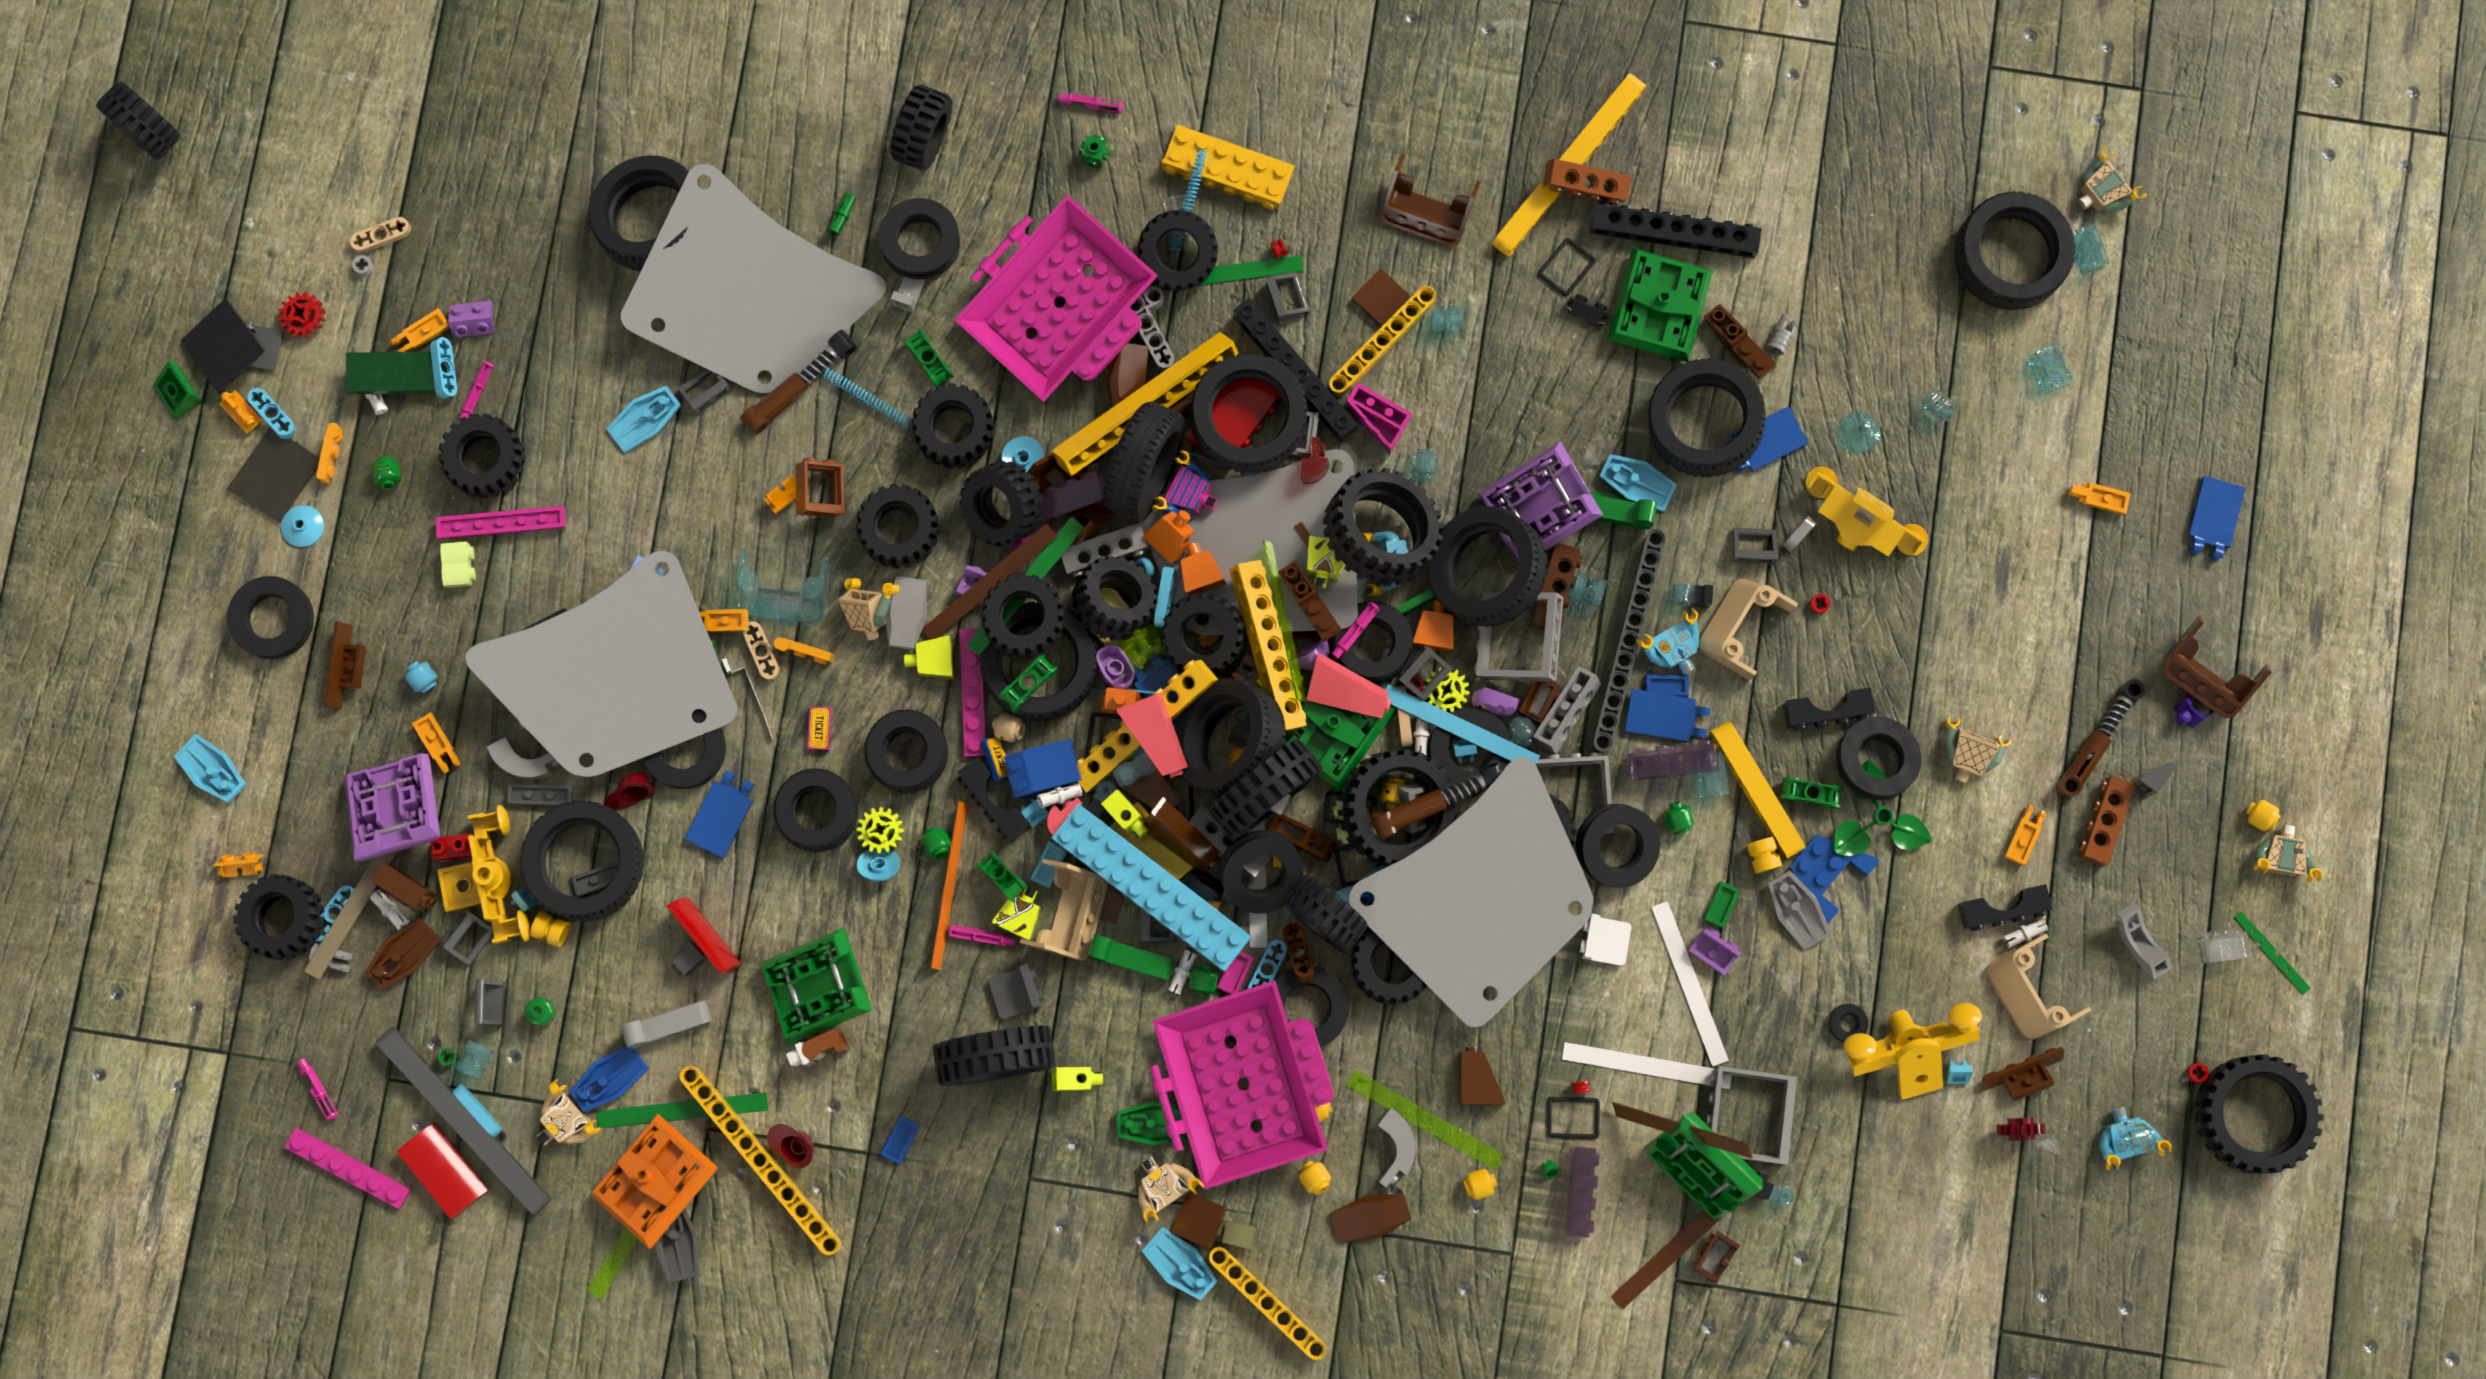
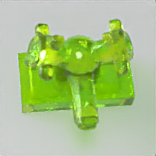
M1153 623L1146 626L1143 630H1134V637L1116 644L1124 651L1129 661L1138 666L1139 669L1144 668L1143 663L1146 662V659L1151 658L1154 653H1161L1162 656L1166 655V648L1162 645L1161 641L1163 639Z

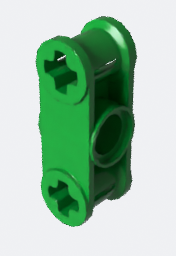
M921 328L910 338L903 339V342L911 354L918 360L936 389L939 384L948 378L952 379L954 377ZM927 355L934 356L929 362L923 361Z
M1041 654L1012 684L1008 685L1000 693L998 698L1000 700L1003 699L1012 707V712H1016L1031 695L1057 672L1058 668L1056 666L1053 667L1045 659V655ZM1028 678L1034 681V685L1029 688L1022 685V682Z
M1782 777L1784 783L1782 794L1779 796L1780 800L1818 805L1829 809H1841L1839 800L1840 793L1844 787L1804 781L1793 777ZM1808 788H1812L1815 791V798L1808 796Z
M990 850L988 852L989 855L975 865L1013 903L1015 901L1014 898L1023 889H1027L1028 886L1016 874H1013L1001 859Z

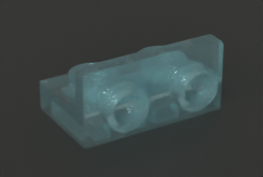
M2057 345L2038 350L2027 357L2028 364L2043 395H2048L2054 390L2074 383V379Z

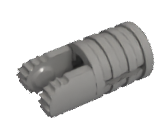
M1784 313L1781 315L1771 336L1772 338L1767 345V349L1777 355H1784L1799 323L1793 320L1788 325V328L1784 329L1789 319V316Z
M315 943L309 955V962L319 948V944ZM338 950L328 967L349 972L350 966L336 961V958L350 960L353 954Z

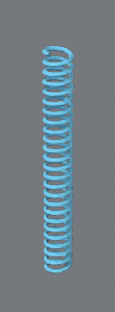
M1197 150L1200 154H1196L1198 157L1195 158L1197 162H1194L1196 166L1192 167L1194 169L1191 171L1193 174L1190 175L1192 178L1189 179V186L1186 187L1190 191H1185L1189 195H1184L1187 199H1183L1186 203H1182L1185 207H1181V210H1193L1190 206H1194L1191 202H1195V200L1192 198H1196L1194 194H1197V191L1195 190L1199 189L1194 185H1200L1198 182L1201 179L1197 177L1201 178L1202 175L1198 173L1204 172L1199 169H1205L1201 165H1206L1202 161H1207L1203 157H1208L1205 154V150ZM1177 230L1174 231L1176 235L1172 236L1174 239L1171 241L1175 244H1170V246L1174 247L1169 248L1170 251H1180L1181 248L1179 247L1182 246L1180 243L1184 242L1179 238H1185L1183 235L1186 233Z
M829 367L822 375L824 379L831 381V383H834L835 386L838 385L839 388L842 387V390H845V392H849V394H852V396H856V398H859L860 401L863 400V403L870 405V407H874V409H877L878 412L881 411V414L884 413L885 416L888 415V418L895 420V422H898L899 425L902 424V427L905 426L906 429H909L911 427V424L908 426L911 417H909L906 424H904L908 415L904 417L901 423L900 421L904 416V413H902L900 418L897 420V417L901 413L900 411H898L896 416L893 418L894 414L897 411V408L893 411L891 416L890 413L893 410V406L886 414L888 408L890 407V404H888L886 409L883 411V408L886 405V402H884L882 407L879 409L883 400H881L878 406L875 408L877 402L879 401V398L876 399L873 405L872 402L875 400L876 396H873L871 401L868 403L869 399L872 396V393L868 396L867 400L865 401V398L869 393L867 391L864 397L861 399L862 395L865 392V389H863L861 394L858 396V393L861 391L862 388L859 387L857 393L854 394L855 390L858 388V385H856L853 391L851 392V389L854 386V382L847 390V387L850 385L851 380H849L846 386L844 387V384L847 382V378H845L842 385L840 386V383L844 379V376H842L839 382L836 384L837 380L840 377V374L837 375L834 381L833 378L836 376L837 372H834L832 378L829 379V377L833 373V369L829 372L827 377L826 374L830 370Z

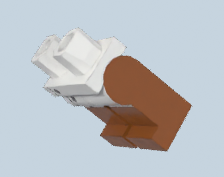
M835 1028L805 1043L795 1044L796 1050L786 1055L791 1066L797 1067L801 1064L811 1066L815 1064L814 1060L823 1059L831 1051L835 1050L838 1053H844L849 1051L850 1048L843 1031Z

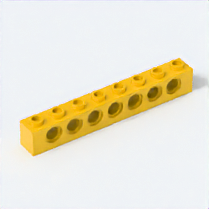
M1261 560L1237 564L1229 570L1262 690L1269 693L1280 706L1285 720L1286 732L1298 730L1306 726V714L1301 707L1300 693L1296 689L1295 675L1288 660L1289 653L1283 642V631L1279 627L1277 610L1273 606L1272 592L1266 580V570L1262 566ZM1250 581L1254 583L1255 588L1251 586ZM1256 602L1260 604L1261 609L1257 607ZM1262 622L1266 625V630L1262 627ZM1267 643L1271 645L1272 650L1268 648ZM1273 663L1277 666L1278 671L1274 669ZM1279 684L1283 687V692L1280 690ZM1285 705L1289 708V713L1285 710Z
M1202 660L1190 661L1184 666L1185 671L1180 676L1178 674L1174 675L1168 681L1169 685L1164 690L1160 688L1153 694L1162 693L1171 721L1218 680ZM1188 677L1194 680V686L1191 689L1186 685ZM1172 691L1178 694L1176 703L1170 699ZM1124 721L1120 723L1122 727L1117 732L1113 730L1105 737L1106 741L1101 746L1097 744L1089 751L1090 756L1077 761L1082 779L1078 783L1086 793L1098 787L1142 748ZM1125 733L1130 735L1131 741L1129 744L1123 741ZM1109 747H1112L1115 751L1114 758H1110L1107 754ZM1093 761L1099 764L1098 772L1092 769Z

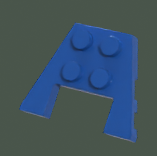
M1816 834L1789 866V870L1817 898L1828 924L1839 909L1822 895L1849 862L1867 876L1880 860L1865 853L1855 856L1837 854L1834 851V841Z

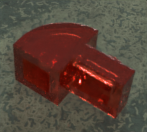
M1312 437L1311 458H1302L1301 480L1303 484H1313L1320 481L1329 470L1330 463L1328 458H1322L1326 455V445L1322 443L1320 437Z

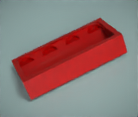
M689 897L675 900L667 905V908L720 974L730 975L742 965Z
M436 1123L425 1128L396 1151L450 1219L458 1217L489 1191Z

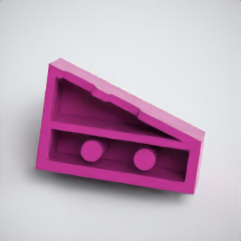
M1358 382L1346 402V407L1391 455L1410 423L1412 413Z

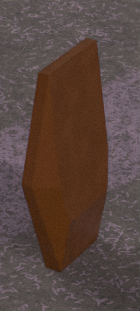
M1127 343L1116 355L1108 377L1111 408L1146 384L1148 346Z
M419 917L383 942L364 973L384 991L414 973L439 944L441 939Z
M1404 1194L1365 1195L1330 1212L1339 1243L1380 1238L1412 1219Z

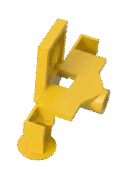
M1816 467L1807 475L1806 488L1809 493L1817 498H1826L1818 512L1835 522L1840 533L1836 540L1846 548L1854 551L1857 546H1873L1889 557L1896 545L1902 553L1915 556L1923 552L1927 547L1928 535L1924 528L1917 524L1905 526L1893 520L1894 509L1859 487L1854 494L1838 485L1837 476L1830 468ZM1860 506L1876 516L1871 525L1855 515Z
M497 805V812L488 814L478 813L468 816V819L472 821L475 835L468 836L472 862L437 869L445 912H451L482 905L484 919L492 923L495 938L492 939V943L511 941V937L520 935L524 942H527L530 938L531 930L527 915L523 911L518 910L516 918L507 919L503 900L511 891L513 876L508 865L494 856L490 832L501 830L502 834L507 836L510 831V819L506 809L502 805ZM467 880L469 883L468 890L460 892L458 889L459 883Z
M1960 1003L1953 1006L1948 1013V1019L1952 1024L1947 1025L1944 1021L1923 1027L1914 1024L1906 1010H1898L1889 1017V1024L1893 1031L1884 1039L1875 1041L1870 1035L1857 1033L1849 1036L1844 1041L1843 1049L1848 1057V1065L1854 1077L1896 1065L1898 1094L1901 1100L1942 1089L1941 1051L1979 1041L1980 1033L1977 1024L1981 1021L1982 1014L1975 1005Z

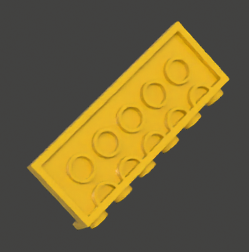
M1180 125L1176 126L1165 158L1161 162V168L1166 173L1182 175L1184 179L1189 181L1192 178L1190 175L1193 174L1191 171L1194 170L1192 167L1196 166L1194 165V162H1197L1195 158H1198L1196 154H1200L1197 150H1205V154L1208 157H1203L1207 161L1202 162L1206 165H1201L1205 169H1199L1204 173H1198L1202 177H1197L1201 179L1200 182L1204 186L1215 189V187L1222 189L1224 193L1231 196L1235 194L1242 196L1245 201L1254 203V201L1262 203V206L1268 209L1280 208L1295 165Z

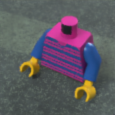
M1180 451L1184 455V460L1181 461L1178 457H1175V461L1185 464V467L1181 465L1165 498H1154L1160 502V507L1152 505V509L1155 511L1163 509V512L1166 514L1170 512L1178 514L1179 511L1183 510L1190 517L1193 514L1199 515L1203 507L1214 510L1218 499L1210 496L1212 488L1209 484L1208 476L1201 466L1194 460L1189 459L1190 456L1186 451Z

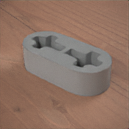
M1808 516L1784 543L1783 547L1792 552L1817 522Z

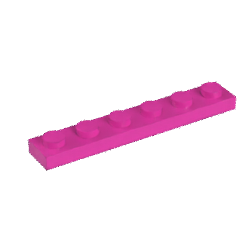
M564 506L436 517V535L438 540L566 528Z
M979 629L959 630L965 758L985 757L980 741L986 739L984 680L980 670V656L966 646Z
M299 1128L294 1129L284 1147L398 1209L402 1208L412 1190Z

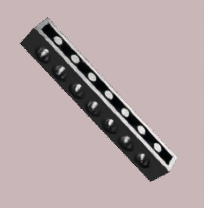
M1607 202L1595 203L1590 234L1749 258H1756L1759 253L1762 228H1757L1754 224L1737 225L1733 221L1717 222L1713 218L1697 219L1688 214L1677 216L1668 211L1657 213L1648 208L1636 210L1628 205H1621L1620 207L1611 206ZM1614 216L1619 222L1612 223L1609 221V217ZM1629 220H1637L1639 226H1632ZM1655 222L1659 224L1660 229H1653L1650 223ZM1671 226H1678L1681 232L1672 231ZM1692 229H1699L1702 235H1694ZM1719 232L1722 238L1717 239L1712 233ZM1740 235L1743 241L1738 242L1733 236Z
M1247 298L1233 310L1235 321L1266 357L1269 356L1278 360V363H1283L1290 369V372L1295 374L1304 390L1307 405L1313 412H1319V419L1341 443L1354 433L1358 425L1254 302Z

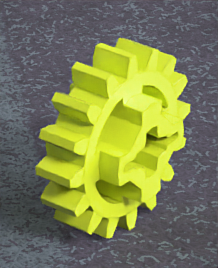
M1458 670L1454 673L1450 672L1446 676L1449 679L1441 682L1434 689L1437 692V700L1431 693L1426 698L1430 699L1428 703L1444 711L1449 709L1450 713L1454 711L1455 707L1458 710L1461 709L1460 702L1466 704L1467 699L1464 696H1468L1470 693L1465 690L1469 683L1462 682L1465 676L1458 677ZM1431 672V677L1433 679L1436 676L1435 672ZM1426 678L1425 682L1428 684L1432 679ZM1455 682H1457L1460 687V693L1455 688ZM1449 683H1451L1449 687L1450 693H1447L1443 698H1441L1443 695V689H1445L1446 686L1448 687ZM1448 700L1456 701L1452 704H1444Z
M880 807L879 812L872 808L871 815L865 812L864 816L866 819H859L862 827L857 828V832L862 833V835L858 836L859 841L865 840L862 846L864 848L870 846L869 851L871 853L877 849L879 855H881L883 849L890 853L889 848L891 846L897 849L895 842H902L899 834H904V829L899 828L903 825V822L896 821L899 815L896 813L892 816V810L888 809L887 812H884L883 807ZM880 817L888 818L892 822H884ZM873 820L871 828L867 829L868 824ZM880 826L884 829L883 835H879L877 832ZM895 831L893 838L888 841L890 833ZM870 839H876L880 841L881 844H875L871 842Z

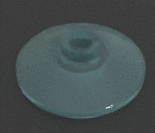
M1862 412L1852 413L1841 421L1838 428V438L1846 450L1855 454H1864L1873 450L1880 440V427L1872 416ZM1862 428L1864 434H1859L1857 429Z

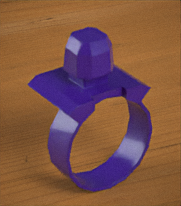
M2190 693L2187 694L2184 700L2174 706V710L2178 714L2176 716L2178 724H2187L2191 728L2214 713L2211 708H2209V714L2196 712L2192 707Z

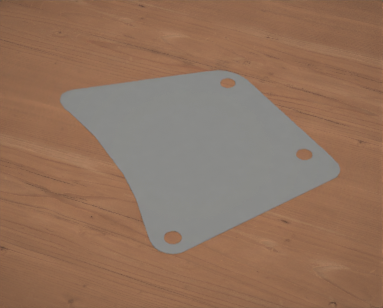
M699 164L689 171L621 311V321L625 328L634 334L751 391L771 393L794 372H802V368H806L808 363L811 364L813 358L816 359L819 354H822L824 349H827L829 346V339L836 332L842 329L846 331L883 297L887 287L883 277L877 273L833 256L782 227L756 207L717 168L708 164ZM699 176H709L711 186L707 189L700 188L697 184ZM685 228H687L686 233H684L683 238L679 239V242L677 244L674 243L673 246L663 249ZM653 319H663L665 329L661 332H655L651 328ZM767 370L771 373L772 379L770 383L761 384L758 381L760 371Z
M1333 449L1283 468L1264 473L1209 481L1212 488L1210 496L1217 498L1218 503L1214 510L1203 507L1199 515L1193 514L1187 524L1194 530V534L1189 544L1198 543L1201 552L1205 550L1210 551L1227 584L1203 593H1213L1228 599L1229 603L1235 605L1239 615L1242 616L1229 569L1237 564L1261 560L1262 566L1266 570L1267 584L1272 592L1273 606L1277 610V620L1282 631H1315L1278 574V571L1296 560L1311 584L1314 585L1316 576L1308 574L1307 570L1308 547L1294 526L1302 522L1311 536L1329 539V537H1324L1323 533L1327 525L1323 524V518L1327 514L1325 509L1341 486L1350 476L1354 475V462L1351 456L1343 450ZM1333 460L1342 462L1343 469L1340 473L1335 474L1329 470V464ZM1173 482L1168 483L1162 495L1163 498L1167 495ZM1354 504V506H1353V516H1354V520H1355V504ZM1163 509L1153 510L1146 519L1139 521L1144 534L1163 516L1167 515L1163 512ZM1149 544L1161 575L1164 566L1176 568V580L1172 602L1175 605L1180 599L1188 596L1185 592L1181 568V559L1189 556L1187 549L1181 559L1171 564ZM1344 565L1338 580L1328 579L1326 589L1314 587L1341 629L1351 626L1358 617L1357 573L1352 570L1347 572L1344 569L1346 565ZM1250 581L1251 586L1255 588L1254 583ZM1256 602L1257 607L1261 609L1260 604ZM1195 615L1185 626L1189 630L1201 635H1223L1222 625L1211 615H1209V621L1205 625L1197 624ZM1262 622V627L1266 630V625Z
M656 551L649 554L610 587L585 603L529 629L478 643L471 647L465 656L466 663L474 674L557 762L574 775L585 777L600 775L730 723L737 714L736 702L679 561L673 554L667 551ZM666 562L669 565L668 574L665 576L658 575L655 572L657 563ZM702 709L705 711L706 719L704 722L696 723L693 721L692 713L694 710ZM583 753H590L593 756L594 762L590 767L580 765L579 757Z
M1522 756L1510 762L1477 802L1435 839L1408 857L1356 883L1350 891L1349 903L1364 918L1367 925L1467 1026L1480 1027L1492 1019L1585 925L1592 912L1593 895L1536 764L1529 757ZM1367 891L1371 892L1375 898L1374 903L1370 906H1364L1360 902L1361 894ZM1572 901L1581 903L1583 909L1579 915L1574 916L1569 913L1568 905ZM1487 986L1496 988L1498 993L1496 999L1492 1001L1486 1000L1483 997V990Z

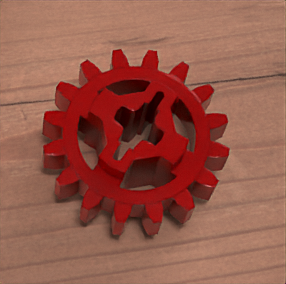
M296 292L295 298L288 295L289 301L281 302L284 305V309H278L283 314L278 317V320L283 322L281 327L284 330L287 329L288 334H294L297 338H300L301 334L308 338L309 332L316 335L315 329L323 328L319 324L320 321H326L321 316L326 313V310L321 308L323 303L320 300L317 301L315 295L310 296L307 292H304L303 296ZM299 310L303 312L305 321L301 318Z

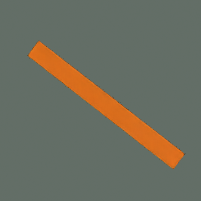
M958 801L931 968L941 970L968 809V804Z

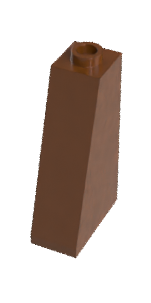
M1162 797L1143 823L1148 829L1147 834L1201 874L1207 868L1212 870L1218 862V859L1215 857L1220 851Z

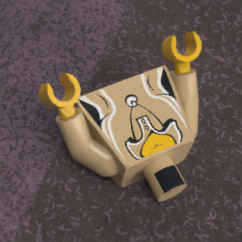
M556 1079L549 1085V1092L541 1110L542 1117L540 1121L546 1128L537 1137L545 1146L554 1138L559 1143H566L568 1145L583 1143L593 1134L600 1132L601 1128L594 1129L593 1123L596 1120L591 1121L569 1094L562 1092L566 1089V1085L558 1087L557 1082L559 1079Z
M1152 1157L1143 1162L1141 1165L1148 1176L1141 1180L1142 1183L1138 1187V1197L1146 1224L1150 1225L1148 1219L1152 1216L1158 1221L1159 1218L1156 1213L1187 1191L1191 1190L1194 1194H1198L1195 1191V1187L1201 1185L1204 1188V1184L1187 1168L1178 1164L1171 1163L1168 1165L1165 1163L1158 1167Z

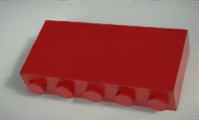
M1257 379L1233 381L1219 392L1214 401L1212 410L1214 425L1218 433L1226 441L1238 447L1248 448L1252 442L1250 438L1254 433L1258 434L1265 425L1263 421L1267 416L1271 417L1277 409L1275 405L1282 398L1271 385ZM1191 428L1185 435V441L1208 457L1200 448Z

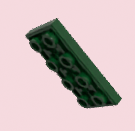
M431 352L346 353L347 394L435 393Z

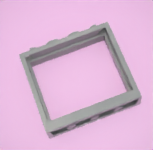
M1483 592V598L1480 601L1494 598L1502 592ZM1541 592L1536 601H1547L1541 671L1488 670L1492 626L1489 625L1488 627L1478 626L1480 632L1479 640L1476 643L1478 657L1474 664L1476 676L1482 680L1556 682L1563 597L1558 593Z
M1594 752L1590 753V757H1581L1580 753L1568 754V758H1560V755H1547V759H1538L1537 768L1600 765L1603 806L1612 804L1608 756H1603V753ZM1576 826V835H1578L1581 826ZM1613 826L1604 835H1612L1614 833Z
M1722 1066L1715 1067V1071L1712 1070L1710 1083L1714 1084L1713 1092H1709L1708 1105H1711L1710 1114H1707L1705 1122L1715 1133L1717 1131L1723 1075L1784 1083L1776 1157L1752 1154L1753 1158L1750 1159L1738 1156L1744 1160L1788 1165L1797 1077Z

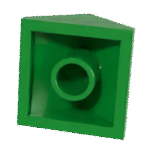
M173 360L168 361L153 386L174 419L203 403V400L182 367Z

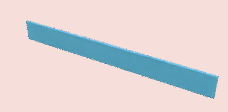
M1387 684L1385 690L1389 692L1387 699L1391 700V705L1511 762L1517 757L1526 756L1537 764L1540 755Z

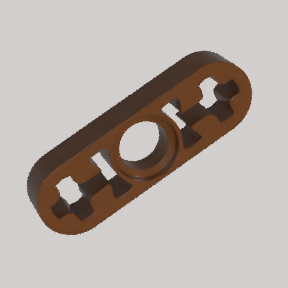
M1295 923L1288 924L1283 929V937L1294 975L1298 981L1308 982L1314 977V968L1302 928ZM1290 932H1294L1296 934L1297 942L1293 943V939L1290 935ZM1296 949H1302L1305 951V953L1300 957H1296L1292 954L1293 951ZM1304 963L1307 971L1306 974H1303L1300 964Z

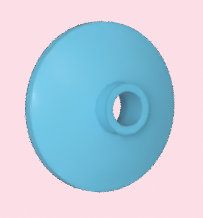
M1027 436L1012 439L1006 444L1002 452V461L1014 462L1017 464L1016 467L1020 465L1025 468V472L1030 469L1033 463L1044 458V451L1039 442ZM1022 457H1028L1026 462L1020 461Z
M306 505L290 509L284 515L281 522L283 537L288 543L296 547L313 545L320 539L324 531V521L321 514L313 507ZM303 521V526L298 528V522Z
M877 849L872 853L867 850L857 860L859 874L870 881L888 880L896 875L900 869V858L891 849L890 853L883 849L881 855L878 854Z

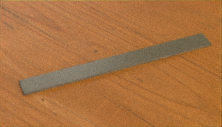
M398 851L373 858L304 970L305 973L320 980L376 889L377 884L371 880L383 863L391 864Z

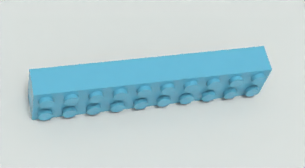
M1079 803L1052 836V840L1224 973L1250 941L1251 936Z

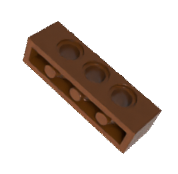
M1557 543L1553 548L1547 568L1546 580L1541 592L1556 593L1553 591L1552 585L1560 584L1563 592L1558 594L1563 597V611V608H1568L1571 597L1567 596L1569 588L1573 589L1577 577L1573 576L1575 568H1580L1583 557L1579 556L1581 549ZM1558 565H1567L1569 568V572H1560L1558 569ZM1547 601L1537 602L1530 626L1545 630ZM1562 616L1561 618V628L1564 622V616Z

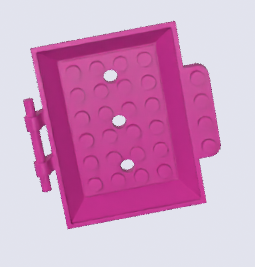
M1068 194L1030 236L1024 232L1033 221L1028 215L1018 225L1015 224L1011 228L1004 241L989 257L986 256L979 264L980 267L970 277L977 283L987 272L992 279L955 318V321L1043 402L1072 371L1082 380L1092 381L1105 369L1140 330L1142 326L1141 318L1130 307L1158 277L1153 270ZM1015 241L1020 245L1019 249L1000 268L995 262ZM1092 266L1094 268L1093 274L1091 276H1084V269ZM1061 297L1065 298V305L1057 308L1055 306L1056 300ZM1030 329L1037 330V336L1034 339H1028L1027 337Z
M1275 980L1152 1020L1169 1073V1078L1162 1079L1158 1065L1149 1067L1154 1081L1152 1082L1155 1095H1158L1166 1120L1165 1128L1168 1138L1171 1137L1174 1150L1177 1152L1183 1150L1179 1134L1187 1132L1204 1189L1328 1150L1315 1107L1332 1101L1334 1097L1333 1086L1312 1022L1308 1019H1297L1288 1022ZM1228 1036H1233L1236 1039V1046L1232 1049L1226 1045ZM1241 1078L1248 1079L1250 1084L1249 1088L1245 1091L1239 1087V1080ZM1174 1090L1182 1120H1174L1166 1092ZM1255 1120H1259L1263 1125L1259 1133L1254 1132L1252 1129V1123Z

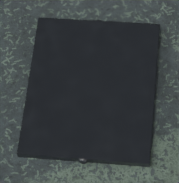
M227 298L220 302L180 340L219 394L265 352Z

